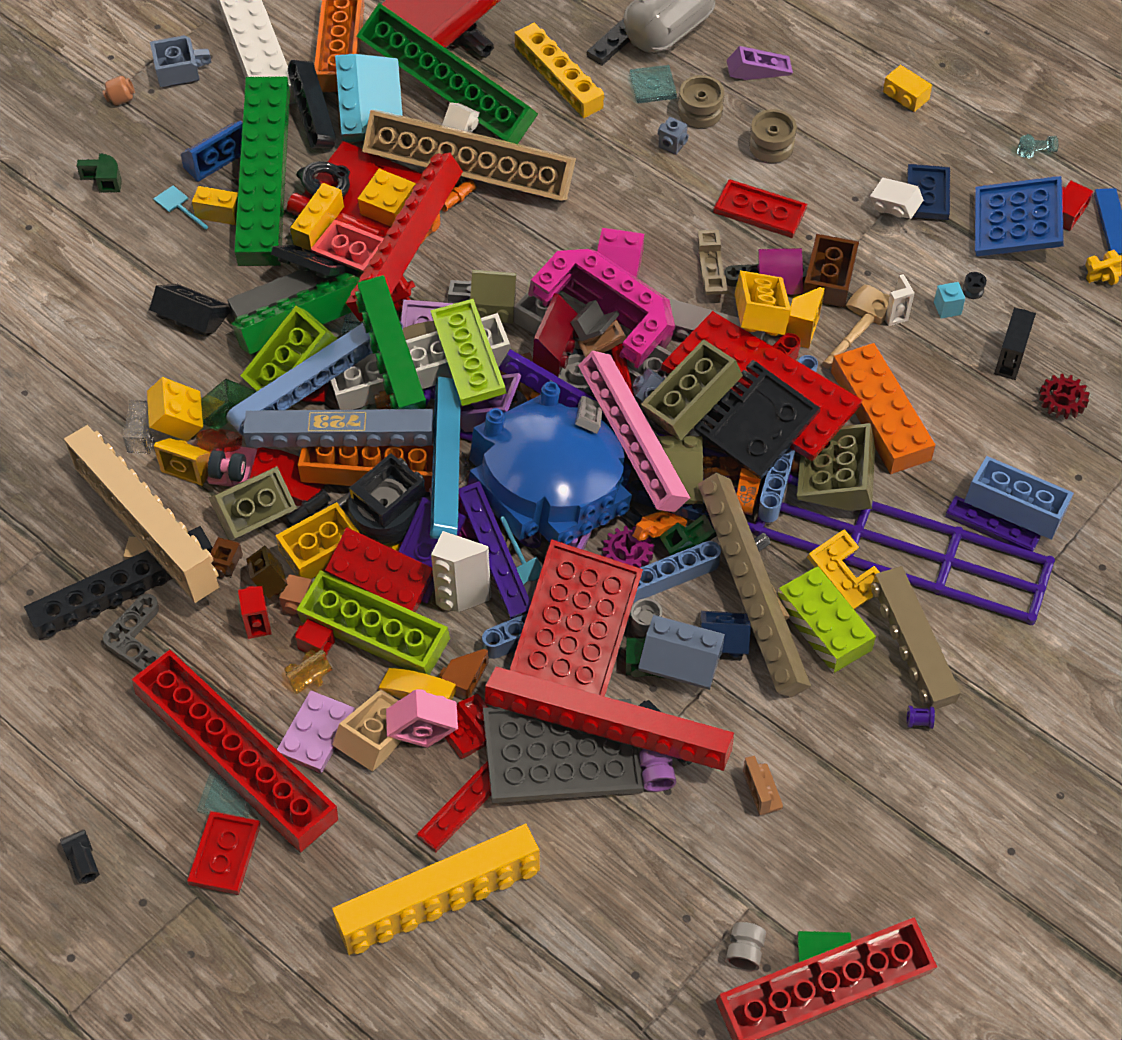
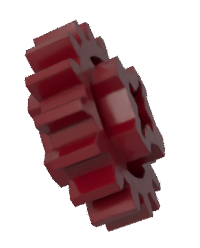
M1061 374L1060 378L1052 375L1051 380L1046 379L1044 385L1041 386L1039 392V401H1043L1041 407H1048V414L1055 412L1056 418H1059L1060 415H1063L1065 419H1068L1069 415L1076 418L1078 413L1083 414L1085 408H1087L1090 392L1086 391L1087 386L1080 385V379L1072 380L1073 375H1070L1068 378H1065L1064 374Z

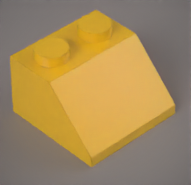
M817 288L792 300L785 334H796L801 340L800 347L807 349L810 347L820 317L825 288Z
M172 438L158 441L154 444L161 472L201 486L204 484L208 477V461L211 451L204 447H196L188 444L186 441H178Z

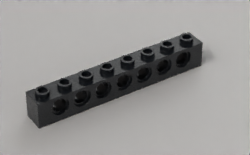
M201 526L188 531L189 536L194 535L197 538L202 550L207 549L211 553L213 547ZM146 550L24 606V609L39 640L52 637L65 628L73 627L89 617L97 616L106 609L119 606L124 601L140 596L156 586H162L173 578L152 554Z

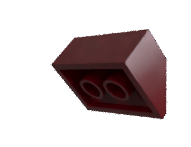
M554 293L534 337L533 363L559 377L561 370L567 367L568 354H572L574 351L575 338L579 339L571 324V321L578 314L559 294Z

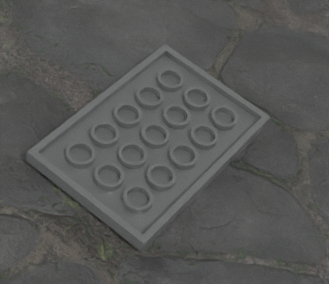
M617 699L632 704L631 699ZM499 707L483 708L492 803L643 793L644 786L638 747Z

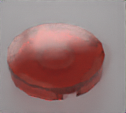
M206 429L197 433L196 444L201 449L207 451L219 448V451L224 453L233 452L241 448L242 436L231 430Z

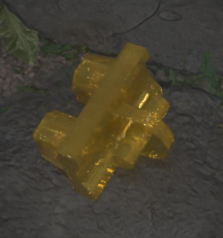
M311 649L304 655V662L297 666L291 663L285 667L286 676L296 694L312 683L317 687L322 686L323 680L321 677L332 670L327 660V655L322 649L318 652Z

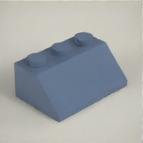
M653 615L638 670L710 690L722 653L725 634Z

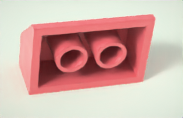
M334 220L311 248V252L364 273L369 265V261L375 255L378 246L384 238Z

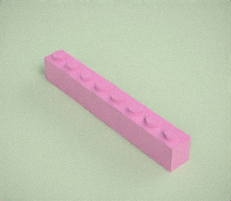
M592 351L578 367L656 509L676 512L690 499L689 494L611 355Z

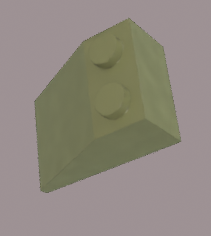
M656 436L690 496V499L684 504H703V497L698 487V483L703 481L702 436H685L681 441L674 436Z
M274 467L209 497V501L228 540L240 537L297 509L278 467Z

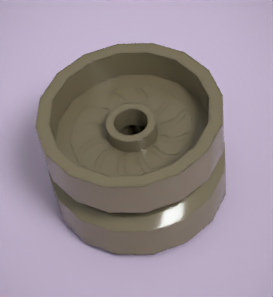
M696 75L686 79L679 91L678 112L681 120L689 126L696 128H707L719 122L723 115L724 87L715 78L706 75Z
M776 109L764 110L758 113L751 123L749 139L751 153L761 161L769 163L788 159L793 153L797 125L794 118L790 114Z

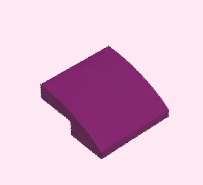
M802 248L758 249L759 274L783 278L787 295L803 294Z

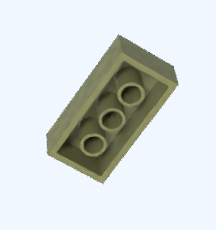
M703 339L641 405L651 421L681 441L743 375L735 359Z

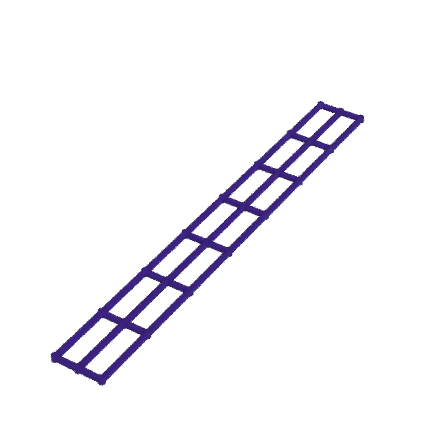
M436 385L424 389L426 407L431 398L435 399ZM460 428V438L472 441L473 432H465ZM656 432V433L658 434V436H668V435H665V434ZM703 447V456H717L718 458L728 456L725 453ZM624 451V461L631 463L626 452ZM790 474L788 483L798 486L799 477ZM630 483L624 487L628 492ZM759 494L756 501L757 504L760 503L761 495ZM873 500L872 509L861 510L855 525L783 502L780 509L782 512L840 531L845 529L847 533L852 534L851 538L857 545L862 537L942 563L936 583L906 573L910 584L932 591L936 595H944L1024 621L1031 626L1037 620L1055 562L1053 556L1041 555L963 530L960 526H950ZM683 504L681 507H688L689 505ZM870 511H877L952 535L946 554L864 529ZM759 516L755 524L747 522L751 533L755 536L765 533L772 540L809 552L820 546L765 528L766 522L762 521ZM964 539L1042 564L1043 568L1038 584L954 558L960 540ZM855 552L843 560L847 566L852 565L864 570H869L873 566L879 572L891 569L855 557ZM951 566L1034 593L1029 612L1014 609L945 586Z

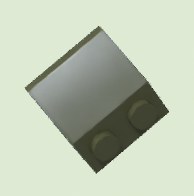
M472 270L470 299H474L480 318L498 313L501 323L513 324L514 306L516 305V273Z

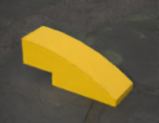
M389 668L378 690L381 689L389 695L402 699L412 691L421 689L427 693L444 696L446 699L452 700L456 693V684L416 671Z

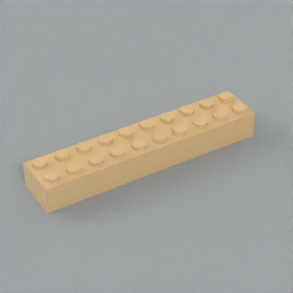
M370 110L362 152L423 167L429 165L430 159L434 155L450 152L462 169L461 176L560 201L567 200L576 158L380 110Z
M86 425L64 438L76 471L195 603L220 588L216 579L219 575L211 564L214 560L207 549H201L197 538L194 535L189 536L185 525L181 521L177 523L172 511L169 508L165 509L160 498L157 495L153 496L148 485L144 481L142 483L139 481L136 472L132 468L130 470L127 468L124 459L121 456H116L112 446L109 443H104L98 431L94 432Z

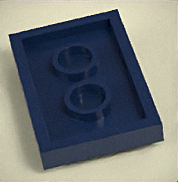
M908 164L907 184L918 186L923 197V202L913 217L949 220L950 167Z

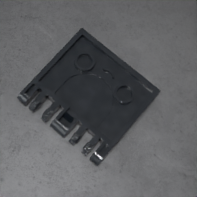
M752 360L746 366L747 371L743 370L741 372L742 378L751 386L746 388L740 382H736L733 388L739 394L730 389L718 401L728 412L717 404L711 409L722 418L721 421L718 423L712 417L705 415L702 418L703 422L699 421L693 427V430L762 480L818 415L820 407L759 363Z

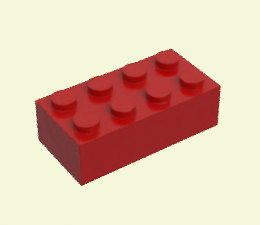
M346 527L325 569L326 572L415 613L433 578L432 567Z

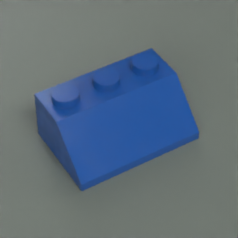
M243 122L231 123L182 152L180 155L183 168L199 182L241 157Z

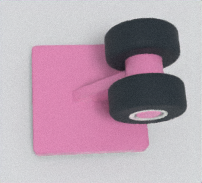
M218 444L217 449L212 451L209 457L208 483L232 487L248 480L257 449Z

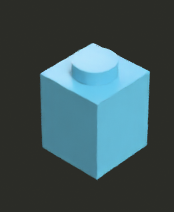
M959 282L937 286L934 304L940 319L962 314L966 298Z

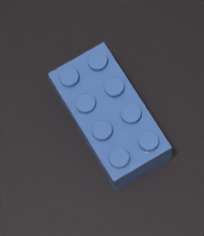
M986 456L970 484L964 502L1052 540L1074 493Z

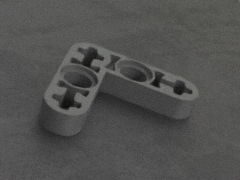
M141 595L103 635L106 648L139 672L147 667L146 662L143 660L144 657L150 664L160 657L135 639L138 633L159 612V605L154 595ZM145 604H146V605H150V604H151L152 607H151V608H149V607L143 608V605H145ZM129 619L138 620L134 627L125 626L126 621ZM119 637V641H118V642L113 641V642L111 643V639H112V638L117 639V638ZM131 648L140 650L138 655L134 657H129L126 654Z

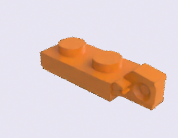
M667 511L653 513L642 517L641 521L636 524V529L632 536L639 541L646 540L649 535L655 538L661 536V534L676 523L686 527L687 520L682 516Z

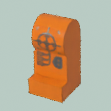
M741 468L737 497L744 514L752 515L756 506L761 479L749 470Z

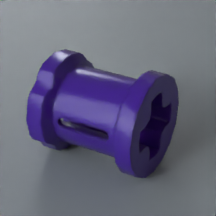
M911 705L908 706V728H912L913 725L928 726L929 729L934 728V707L921 709L913 708Z

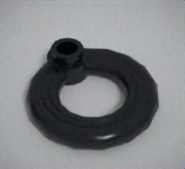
M323 161L313 162L304 167L301 173V184L312 196L319 189V186L313 181V177L317 173L332 175L333 181L338 184L335 188L342 190V197L348 193L350 189V171L347 167Z

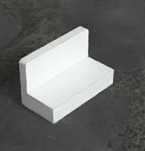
M904 274L899 275L896 291L890 293L885 317L888 326L902 323L909 319L914 291Z

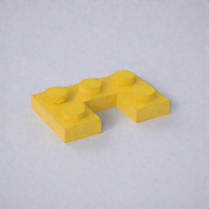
M844 529L810 552L807 558L814 567L818 566L855 610L874 597L871 591V584L875 574L880 572L873 566L859 577H855L843 560L856 552L859 546Z

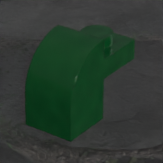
M99 153L98 159L77 160L76 166L80 180H96L99 193L121 191L122 179L117 161L112 156Z
M703 514L687 527L676 523L659 537L669 554L674 555L701 543L711 541L717 534L709 517Z

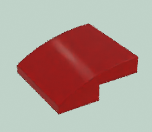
M479 694L458 702V729L445 736V739L460 759L468 757L486 746L483 708H488V706Z

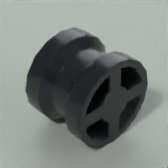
M980 272L968 273L965 276L962 288L965 297L973 300L981 298L987 282L986 277Z

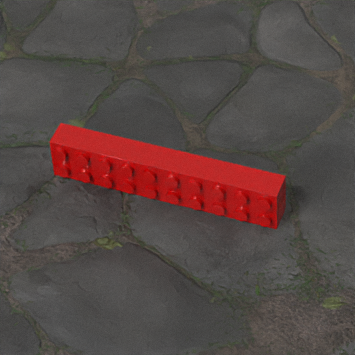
M168 650L131 679L135 694L300 853L338 821L337 806L174 652Z

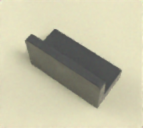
M593 300L588 302L571 321V324L579 339L584 341L603 334L620 314L616 310L604 315L598 302Z

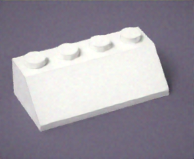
M443 531L431 554L436 605L447 611L460 612L489 601L491 598L488 546Z

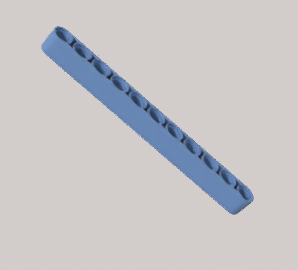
M707 541L641 567L643 572L633 603L716 570L720 562V546L714 541ZM527 613L489 628L483 633L482 646L483 649L488 650L489 658H499L516 651ZM519 633L520 635L512 636L511 634ZM497 642L495 645H490L489 643Z

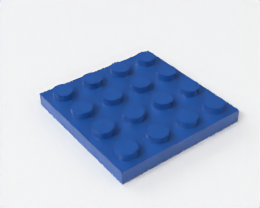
M1061 176L976 187V257L1064 247Z

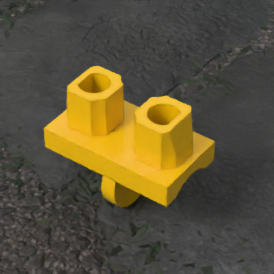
M1111 250L1104 254V261L1100 262L1097 256L1087 258L1085 266L1088 274L1086 279L1089 283L1098 280L1107 281L1110 285L1118 283L1119 277L1122 276V255L1119 256L1115 250Z

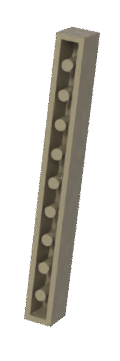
M715 473L698 483L699 490L775 689L779 694L793 697L811 687L810 681L731 479Z

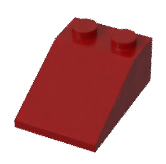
M263 447L257 449L250 478L278 467L296 506H301L303 500H309L325 487V484L301 482L298 469L300 457L279 449Z

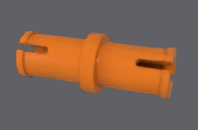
M467 179L458 187H454L441 210L446 212L456 203L463 202L467 195L476 190L474 181Z

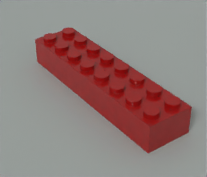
M915 917L723 992L718 995L715 1001L732 1040H766L931 974L937 968V964Z

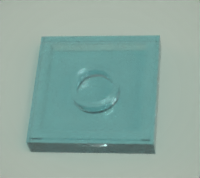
M669 65L630 70V78L637 104L677 99V92Z
M211 768L197 809L198 813L209 815L210 811L249 818L252 806Z

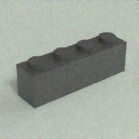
M297 270L289 275L277 278L269 283L227 299L229 310L236 322V318L241 315H253L261 307L268 306L270 308L275 306L278 300L283 298L292 299L297 297L296 294L300 291L316 289L318 284L310 271Z

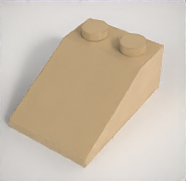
M380 689L339 723L332 745L373 772L402 741L387 736L386 709L398 700Z

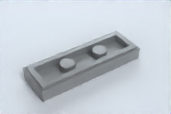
M582 396L578 403L575 424L597 434L601 426L602 409L597 401Z

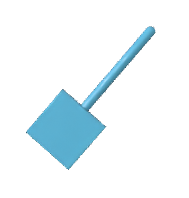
M171 186L153 198L155 202L168 212L178 207L204 229H208L205 223L181 205L189 198L176 187Z
M502 516L500 520L522 565L516 568L523 585L528 581L538 579L542 569L538 558L534 557L527 562L525 561L505 517Z

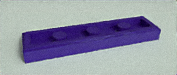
M955 495L945 517L998 541L1032 552L1035 550L1041 538L1039 534L965 503V499Z

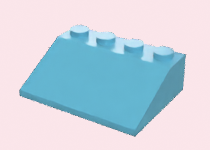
M362 54L335 55L343 141L358 142L365 140L370 110H380L403 116L398 58Z

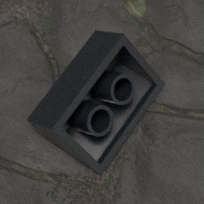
M180 284L156 285L149 308L150 311L157 313L156 316L158 318L172 319L176 325L181 327L189 326L194 329L195 333L200 335L216 332L230 313L227 303Z

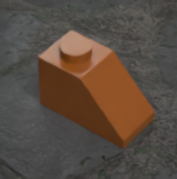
M482 649L452 659L447 668L443 667L439 678L456 684L455 697L462 700L471 697L489 663L488 650Z

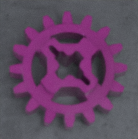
M624 526L623 531L615 528V535L608 533L607 540L603 541L602 555L641 568L642 566L649 565V561H652L654 544H651L650 536L646 540L641 541L633 537L632 535L636 529L635 526L632 530H628V527Z

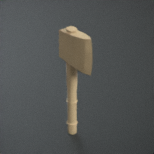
M865 284L851 296L846 306L862 318L822 363L826 369L832 366L834 356L844 353L872 322L878 325L883 323L890 295Z

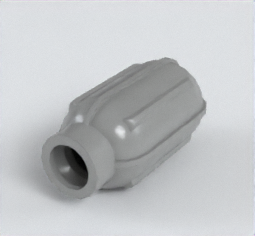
M634 0L626 8L623 15L625 31L634 47L636 46L642 51L651 53L665 51L709 17L714 10L715 0Z

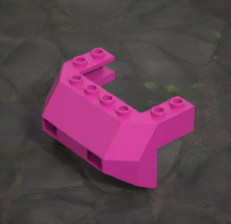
M591 249L557 251L531 279L528 295L531 297L535 296L541 300L545 307L551 302L554 293L558 294L560 291H563L586 305L588 302L596 300L604 315L618 310L620 314L616 318L618 323L632 330L622 344L625 347L621 350L619 357L622 359L625 357L634 363V367L637 369L658 345L666 349L671 341L675 323L670 300L598 251Z

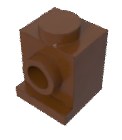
M220 537L217 538L210 553L214 560L211 564L218 572L219 577H224L225 574L232 576L239 559H242L243 556L239 542Z

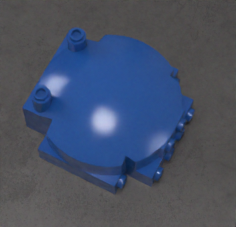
M547 382L542 386L541 395L503 413L500 409H491L486 414L485 422L474 427L469 460L476 468L470 470L468 485L480 481L492 512L499 519L502 516L505 517L511 532L519 540L527 536H533L539 531L549 542L552 539L568 545L579 536L587 535L594 528L607 524L611 519L622 516L629 510L632 494L624 487L629 482L631 467L624 461V451L616 434L605 422L601 420V426L597 434L575 424L578 407H567L558 403L560 388L555 382Z

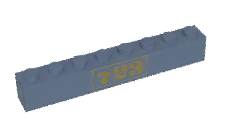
M432 409L246 411L243 433L246 447L254 448L314 446L421 447L433 446L434 420Z

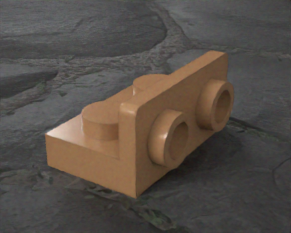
M755 755L746 757L743 773L759 815L781 810L783 803L768 764H758Z

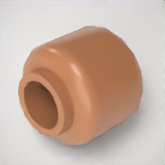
M118 76L106 81L103 94L107 102L111 101L114 105L119 106L132 100L135 89L129 78L126 79L124 76Z

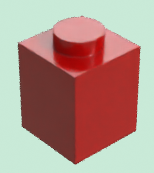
M307 619L303 626L300 625L295 633L298 649L322 661L335 643L332 629L310 619Z

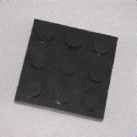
M296 245L273 246L271 255L278 257V261L286 264L295 263L298 269L304 271L314 270L317 276L329 278V276L337 277L345 273L352 274L356 271Z

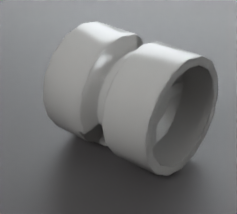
M643 598L633 604L631 608L630 632L634 638H646L653 615L662 617V608L655 600Z
M748 922L733 924L730 938L732 944L728 947L726 963L733 968L743 971L758 970L762 956L760 950L764 946L767 933L765 929Z

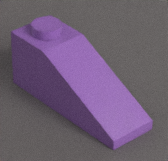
M739 46L727 59L729 75L734 78L752 80L788 76L793 73L789 56Z

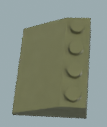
M871 423L843 426L813 461L800 455L798 500L847 511L872 509L875 439Z

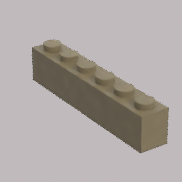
M899 566L875 574L871 584L872 594L875 598L878 597L882 616L888 619L890 633L893 639L898 641L900 655L908 663L910 677L918 685L922 703L926 704L928 708L934 707V709L956 703L961 695L960 689L903 567Z

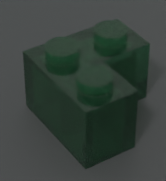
M224 379L201 399L203 425L216 430L221 429L228 423L226 416L229 410L257 391L229 379Z

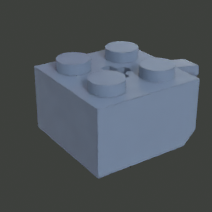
M185 35L150 42L160 87L200 80L197 67L211 63L209 49L193 50L191 38Z

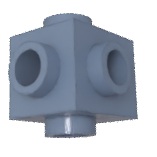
M669 117L665 123L659 126L657 132L659 135L658 147L677 155L688 140V124Z
M647 368L642 376L639 375L633 383L635 400L641 404L665 379L650 368Z

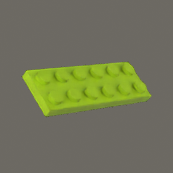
M474 299L430 310L461 405L464 406L507 394Z

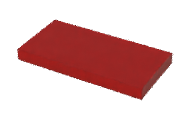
M729 179L714 207L713 213L793 238L807 210L808 204Z

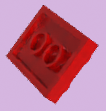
M210 811L187 880L188 884L239 895L261 826L260 821Z

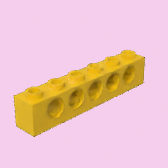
M532 23L515 32V47L583 118L603 109L605 96L602 89L598 88L591 78L586 76L580 70V67L569 59L567 53L563 52L556 42L546 35L542 28L540 29L535 23Z

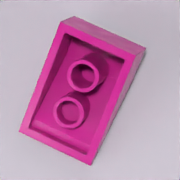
M602 228L597 251L638 278L644 251L645 234Z

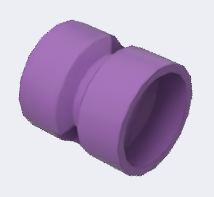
M643 749L639 753L645 790L661 792L671 789L676 785L675 771L671 767L672 756Z

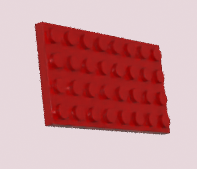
M714 311L694 329L661 365V370L670 374L703 339L735 359L741 372L743 370L747 371L746 366L752 360L756 361L820 407L818 415L789 447L811 461L818 456L862 403V399ZM742 377L737 381L746 388L751 386Z

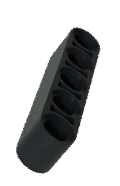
M291 60L288 64V75L311 148L332 149L335 146L336 137L312 61Z

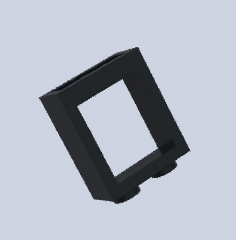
M1014 307L995 368V375L1016 380L1036 313Z
M392 453L349 488L352 501L383 528L387 527L426 493L423 476L417 471L413 472L402 458H396ZM394 473L410 488L386 508L370 492Z

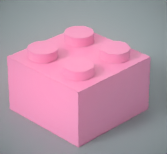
M421 689L412 691L386 709L387 736L422 747H430L458 729L456 701L446 699L444 696L427 693Z

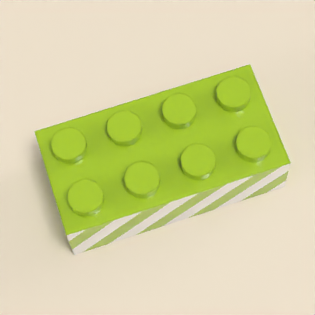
M818 566L779 588L778 596L790 616L789 619L833 674L873 650L876 639L875 634Z

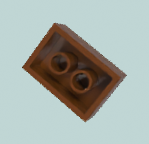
M816 234L803 294L820 287L825 288L822 303L845 307L859 241Z

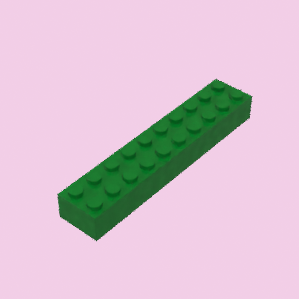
M378 3L357 34L359 39L384 57L398 58V66L448 102L459 103L479 112L478 123L504 141L518 144L538 116V113L530 106L381 3Z
M287 76L246 77L234 251L238 266H281L278 257L271 255L273 246L282 245L290 106V88Z

